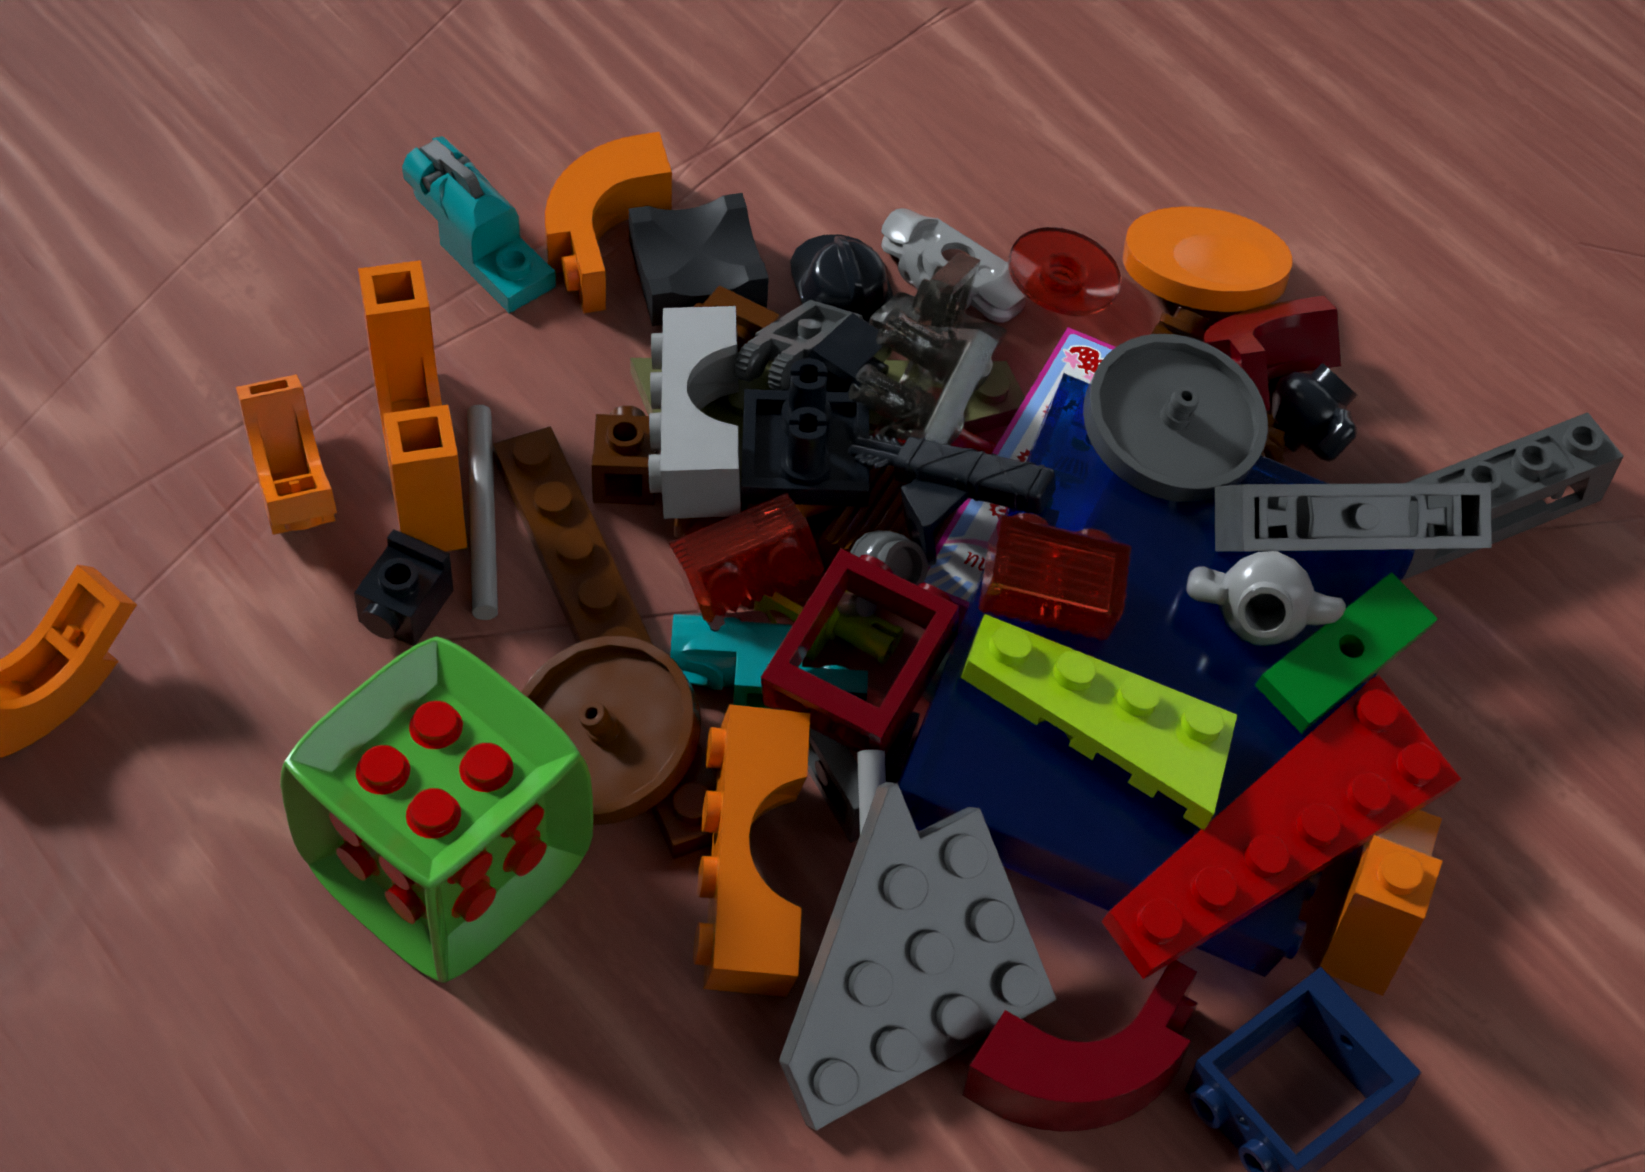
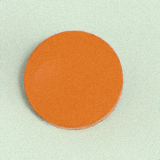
M1170 207L1140 216L1129 226L1123 250L1125 269L1146 290L1183 306L1219 312L1246 311L1269 305L1276 301L1287 288L1293 263L1291 251L1286 243L1270 229L1246 217L1204 207Z

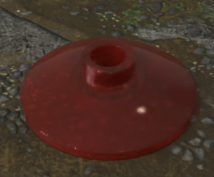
M1043 227L1028 231L1014 242L1008 257L1009 273L1018 289L1034 303L1059 314L1087 316L1099 313L1107 309L1115 301L1121 288V273L1111 254L1095 240L1073 230Z

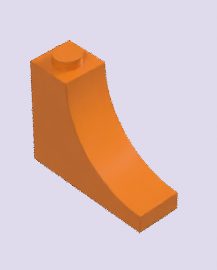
M1418 810L1378 836L1374 835L1370 841L1359 847L1318 968L1322 967L1330 976L1384 996L1420 929L1428 910L1443 862L1432 857L1442 818Z

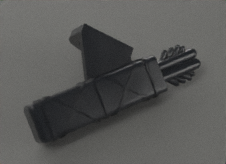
M876 434L875 437L870 435L868 438L858 436L854 439V444L848 449L849 454L855 457V461L860 465L867 463L868 467L875 465L877 469L888 465L893 466L895 481L906 483V485L900 487L907 531L910 540L917 543L925 552L928 567L935 565L937 561L933 530L968 498L974 499V501H983L1012 508L1016 511L1021 510L1025 511V513L1040 514L1044 511L1056 491L1055 472L1053 469L1045 467V465L1041 464L1039 466L1033 462L1012 460L999 457L994 453L991 455L986 454L985 451L978 452L972 448H960L938 443L936 440L929 441L923 437L916 438L910 436L902 446L896 438L890 440L888 436H884L882 439L880 434Z

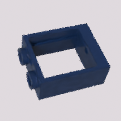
M1320 967L1200 1057L1195 1063L1185 1091L1189 1095L1191 1106L1198 1117L1207 1126L1213 1129L1219 1128L1238 1149L1240 1160L1248 1172H1317L1406 1100L1422 1072ZM1299 1026L1366 1099L1295 1154L1228 1079Z

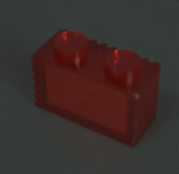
M788 493L669 542L670 550L685 589L702 618L711 623L716 615L724 618L728 610L737 612L740 605L749 607L752 600L761 602L764 594L773 597L776 589L785 592L788 584L797 587L800 579L808 582L812 574L820 577L824 570L806 518L803 517L802 512L799 511L792 499L789 498Z
M1021 513L1014 516L1001 514L988 541L978 609L983 613L991 611L995 616L1005 615L1008 619L1018 618L1021 622L1031 621L1034 625L1044 624L1047 628L1056 627L1060 632L1069 630L1073 635L1082 633L1086 638L1095 636L1099 641L1106 640L1119 621L1125 607V590L1128 583L1129 556L1132 547L1131 545L1112 541V538L1107 533L1100 530L1083 529L1073 532L1049 526L1044 518L1035 514Z

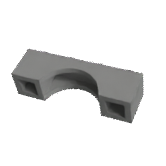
M736 306L663 308V333H651L652 369H662V372L650 373L652 409H661V412L650 413L651 450H661V454L649 455L650 493H662L664 519L741 516L738 426L718 421L700 411L716 399L739 392L738 377H735L736 373H734L735 359L738 356Z

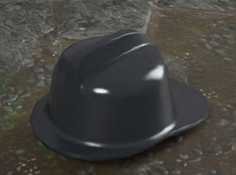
M834 234L808 239L796 248L790 260L791 275L802 304L808 300H813L860 314L863 320L878 330L888 323L894 309L893 292L886 275L885 265L872 247L859 239L842 234Z

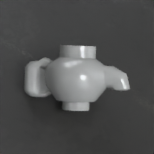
M1278 551L1257 552L1244 557L1226 574L1206 567H1197L1188 576L1187 593L1189 597L1198 602L1218 604L1226 626L1239 639L1257 647L1275 646L1292 640L1306 625L1334 623L1346 610L1345 602L1341 598L1326 596L1314 591L1308 573L1296 560Z

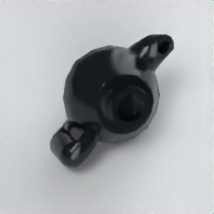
M1323 363L1312 374L1294 371L1277 377L1268 383L1269 391L1272 393L1270 414H1273L1275 419L1274 428L1285 432V446L1293 453L1301 445H1304L1320 460L1330 462L1335 460L1356 438L1357 427L1353 422L1351 412L1347 410V406L1358 395Z

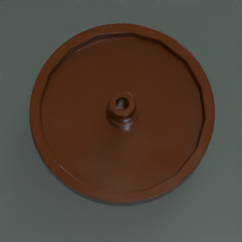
M604 636L576 643L545 662L533 674L521 691L558 724L577 747L587 763L591 775L593 793V825L622 822L651 809L675 789L685 776L695 757L701 733V713L695 691L676 662L663 650L646 641L626 636Z

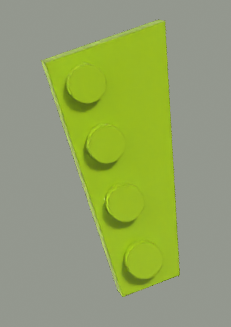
M984 614L961 675L963 680L1035 725L1045 720L1064 731L1070 740L1068 746L1093 760L1097 753L1132 774L1128 781L1129 784L1151 798L1155 796L1157 791H1160L1187 808L1183 818L1205 830L1215 812L1237 714Z

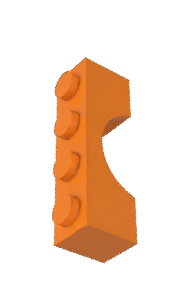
M729 704L721 727H710L706 748V768L717 769L716 791L707 790L705 793L702 811V832L713 833L712 855L702 856L697 886L698 897L709 898L707 923H697L693 948L694 965L705 966L703 989L786 997L798 978L801 907L780 897L761 878L751 856L749 834L752 824L764 813L775 807L796 801L808 774L810 713Z

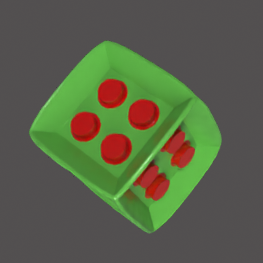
M438 636L425 640L397 656L333 707L297 742L285 759L281 770L280 787L282 800L294 845L320 883L349 913L399 957L424 975L441 983L448 982L462 975L481 962L533 916L572 876L587 853L592 841L593 793L591 775L587 763L568 735L552 718L494 669L458 644Z

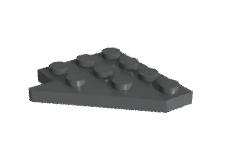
M886 782L877 787L779 1059L806 1126L818 1130L986 1039L1005 1010L1022 1019L1057 1000L980 808L967 807L917 832L899 785Z

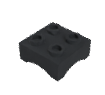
M743 193L723 195L712 202L689 209L664 210L651 206L629 208V242L652 326L663 325V308L693 307L699 302L703 304L719 285L767 308L769 277L753 238Z

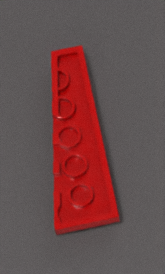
M1377 675L1211 820L1205 830L1201 829L1116 904L1101 922L1144 980L1370 841L1374 835L1378 836L1448 793L1459 783L1461 777L1383 678Z

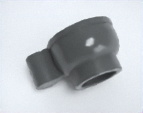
M881 530L865 533L855 542L850 553L858 557L870 555L880 559L892 569L895 575L917 586L920 583H924L926 579L928 561L925 552L917 543L910 541L902 534ZM847 591L838 602L837 608L840 614L845 617L867 618L876 612L877 605Z

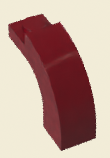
M1325 296L1284 301L1249 309L1216 322L1204 334V343L1229 356L1248 374L1263 399L1266 411H1270L1268 381L1294 371L1315 370L1321 363L1328 368L1341 366L1338 311Z
M1177 960L1168 964L1135 1020L1116 1035L1099 1041L1074 1042L1059 1039L1005 1010L972 1061L962 1096L1003 1119L1023 1126L1048 1131L1068 1132L1097 1129L1134 1115L1148 1106L1169 1086L1181 1067L1191 1042L1181 1035L1198 1005V1002L1188 997L1197 971Z

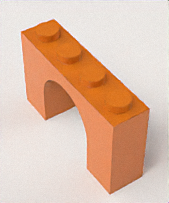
M421 260L358 268L371 367L399 530L445 552L467 548L458 452L449 405H442L430 306Z

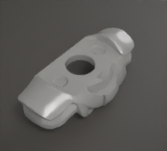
M906 208L896 209L889 214L881 230L884 235L881 247L884 252L900 259L898 264L900 275L907 283L914 285L923 296L934 302L946 304V307L954 313H962L971 305L988 319L1002 323L1011 320L1024 310L1025 298L1032 292L1033 288L1020 277L1011 264L938 218L926 217ZM948 249L962 250L972 257L973 262L968 265H955L945 260L941 253Z

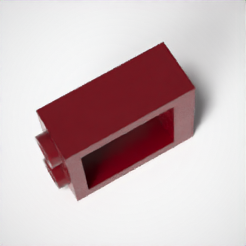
M840 548L761 676L764 705L777 710L810 713L811 729L856 752L872 749L882 750L885 752L886 757L958 635L959 606L954 604L944 591L933 585L920 583L917 586L895 575L886 563L870 555L858 557ZM846 590L926 629L879 708L798 668Z

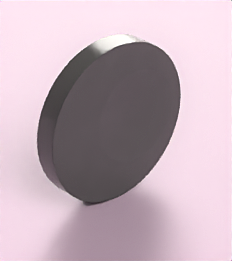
M1150 334L1139 336L1120 344L1109 352L1099 364L1089 383L1084 399L1083 415L1086 431L1091 444L1102 461L1112 472L1129 485L1144 493L1165 500L1177 502L1210 500L1215 498L1216 486L1239 485L1256 464L1267 440L1268 419L1266 408L1252 379L1234 360L1207 343L1186 336Z

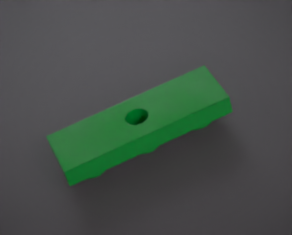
M1391 572L1349 605L1336 622L1325 624L1263 673L1255 686L1302 734L1430 630L1438 618Z

